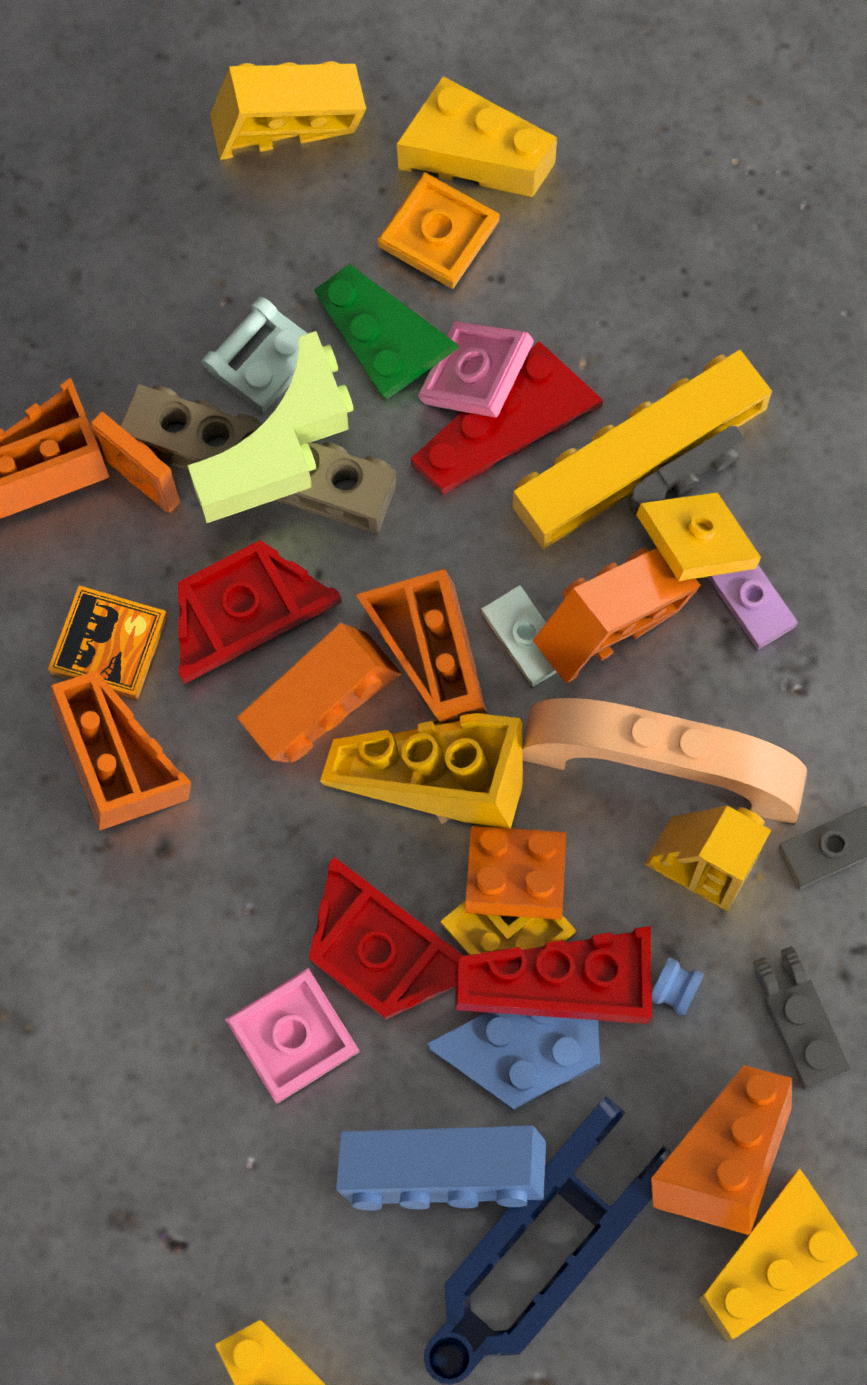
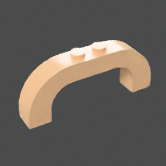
M556 698L537 702L530 709L522 741L523 761L565 770L566 761L569 759L596 758L703 782L728 789L745 797L751 803L749 810L760 817L793 825L796 824L807 777V768L797 757L759 738L717 726L592 699Z

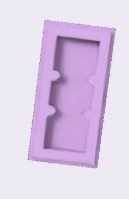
M757 565L756 569L707 577L757 650L797 626L798 621L759 565Z

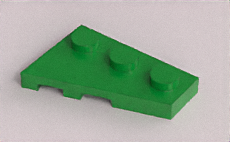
M348 264L314 289V292L382 396L387 400L460 348L457 343L351 264Z

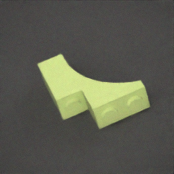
M317 331L299 337V352L292 381L285 396L270 417L255 432L237 445L220 454L187 465L206 523L312 488L309 471L315 470L316 464L308 443L349 430L347 413L354 411L353 404L346 385L337 387L333 372L338 371V365L330 344L322 347Z

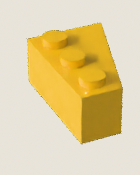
M334 61L311 65H297L293 62H286L268 66H255L251 63L229 66L210 113L219 160L233 158V149L259 145L260 152L274 149L273 141L299 136L300 143L302 144L355 133L366 111L356 64H339Z

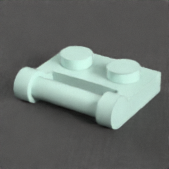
M259 296L250 306V314L215 352L209 351L202 358L201 364L212 376L264 414L290 385L297 364L299 337L308 333L281 314L269 300ZM266 324L273 331L240 368L235 371L228 364L258 330Z

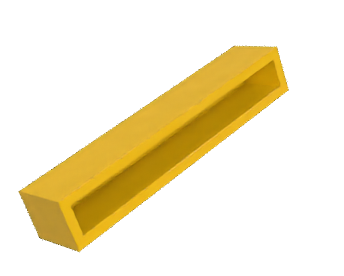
M741 350L728 357L725 354L719 355L704 367L703 373L692 380L686 377L674 383L667 390L666 396L653 404L651 401H646L637 406L629 414V419L615 427L613 424H610L600 429L592 437L591 443L577 451L576 448H571L563 452L554 461V466L541 474L532 472L522 478L517 483L516 490L513 491L512 508L544 550L630 496L638 482L641 483L643 479L657 472L660 468L731 425L739 427L765 411L768 407L772 390Z

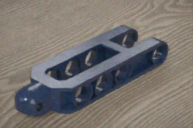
M608 1096L597 1105L545 1166L544 1200H527L526 1206L510 1207L445 1282L447 1321L429 1341L424 1354L426 1370L434 1380L441 1384H456L468 1377L484 1357L520 1355L652 1199L651 1178L672 1153L664 1145L611 1207L574 1175L626 1113ZM559 1194L595 1227L576 1250L570 1254L543 1289L537 1293L508 1330L494 1331L471 1311L470 1295L552 1199Z

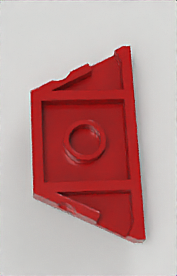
M261 540L178 582L179 676L183 684H187L342 603L341 595L333 587L328 588L309 576L308 571L295 562L287 561L280 557L277 550Z
M333 857L328 866V876L323 899H321L317 917L318 922L315 935H313L309 961L384 1020L454 988L456 962L458 957L463 955L340 860Z

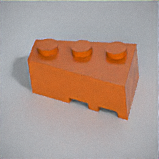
M71 377L60 385L61 391L41 406L37 403L33 404L25 410L27 416L8 430L0 429V519L110 478Z
M644 547L631 555L620 566L616 562L610 563L600 570L593 579L587 581L582 577L571 583L562 593L564 601L536 635L533 642L567 684L578 677V672L592 656L596 655L601 662L613 654L614 651L610 648L611 645L629 636L636 640L678 613L701 585L696 579L678 581L658 548L648 551Z
M446 569L356 594V597L441 724L460 721V716L473 713L488 714L455 585Z
M340 623L248 706L237 719L271 760L287 763L289 760L290 762H295L310 751L315 740L339 725L346 716L402 673L367 632Z
M97 670L51 685V706L99 831L189 800L191 781L171 763L162 752L163 748L144 731L134 719V714Z
M744 1065L652 1176L653 1208L750 1235L792 1109V1078Z

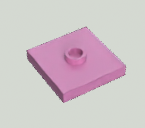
M454 321L447 337L457 343L460 348L431 368L418 394V398L424 405L497 418L534 340L528 332Z
M309 968L225 1019L276 1104L359 1053L358 1047Z

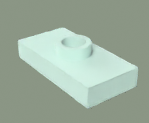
M521 585L481 608L482 616L531 688L557 673L533 642V639L546 622Z

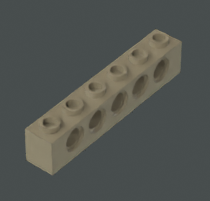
M138 384L121 427L137 441H141L148 446L162 462L189 471L187 465L205 460L237 445L255 432L262 425V422L247 414H238L236 417L221 412L216 405L205 400L198 399L195 402L179 398L174 391L163 386L155 385L153 388ZM179 421L186 424L178 432L170 433L165 431L166 426L172 422ZM214 436H225L228 438L227 442L222 446L212 447L207 445L208 440ZM314 442L308 443L316 464V469L310 472L312 488L288 495L276 501L378 535L397 487L396 470L392 469L387 462L376 457L368 456L362 459L350 455L343 447L334 443L324 442L322 445ZM342 478H350L357 482L349 490H340L334 486Z

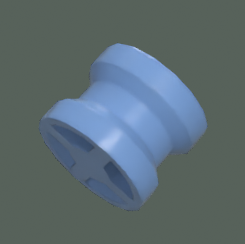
M669 957L652 991V1002L656 1004L665 1002L673 1006L676 1014L684 1017L704 973L697 970L690 972L680 968L677 960Z

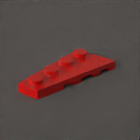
M538 341L529 350L497 418L461 412L410 458L411 466L439 493L444 495L493 468L494 463L512 453L515 456L526 450L532 442L550 432L555 434L570 425V421L585 413L591 414L602 408L603 399L547 347Z
M651 926L634 928L633 932L612 935V932L592 935L590 939L565 943L564 940L547 942L544 946L522 950L520 947L460 956L457 959L455 968V1010L648 1024L652 1019Z

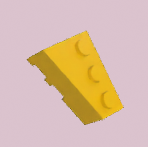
M443 76L397 143L398 170L412 172L413 168L438 173V178L452 181L453 177L477 181L481 187L533 197L555 164L557 137Z
M722 806L673 816L644 865L728 912L753 868L771 830L763 826L765 822L759 815L743 807H739L736 811L729 806Z
M800 1168L788 1179L781 1191L755 1223L751 1234L744 1238L699 1297V1301L726 1342L735 1339L858 1255Z
M262 1320L215 1344L234 1385H327Z

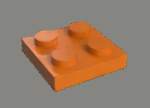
M471 826L465 913L562 920L566 832Z

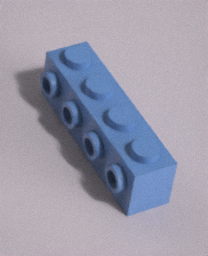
M533 1125L341 1131L336 1190L354 1208L367 1211L379 1210L384 1203H400V1206L416 1210L429 1208L430 1202H448L450 1206L456 1208H475L478 1206V1201H497V1204L505 1207H523L527 1205V1200H544L546 1140Z

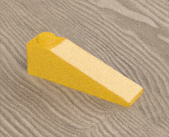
M473 713L460 716V721L435 725L433 721L417 724L418 729L397 733L381 730L333 739L320 779L322 785L465 823L511 829L523 787L522 721L520 718Z

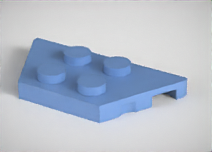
M486 1012L428 1043V1048L433 1055L446 1061L460 1071L464 1077L478 1087L488 1091L496 1100L512 1111L587 1073L600 1064L598 1020Z

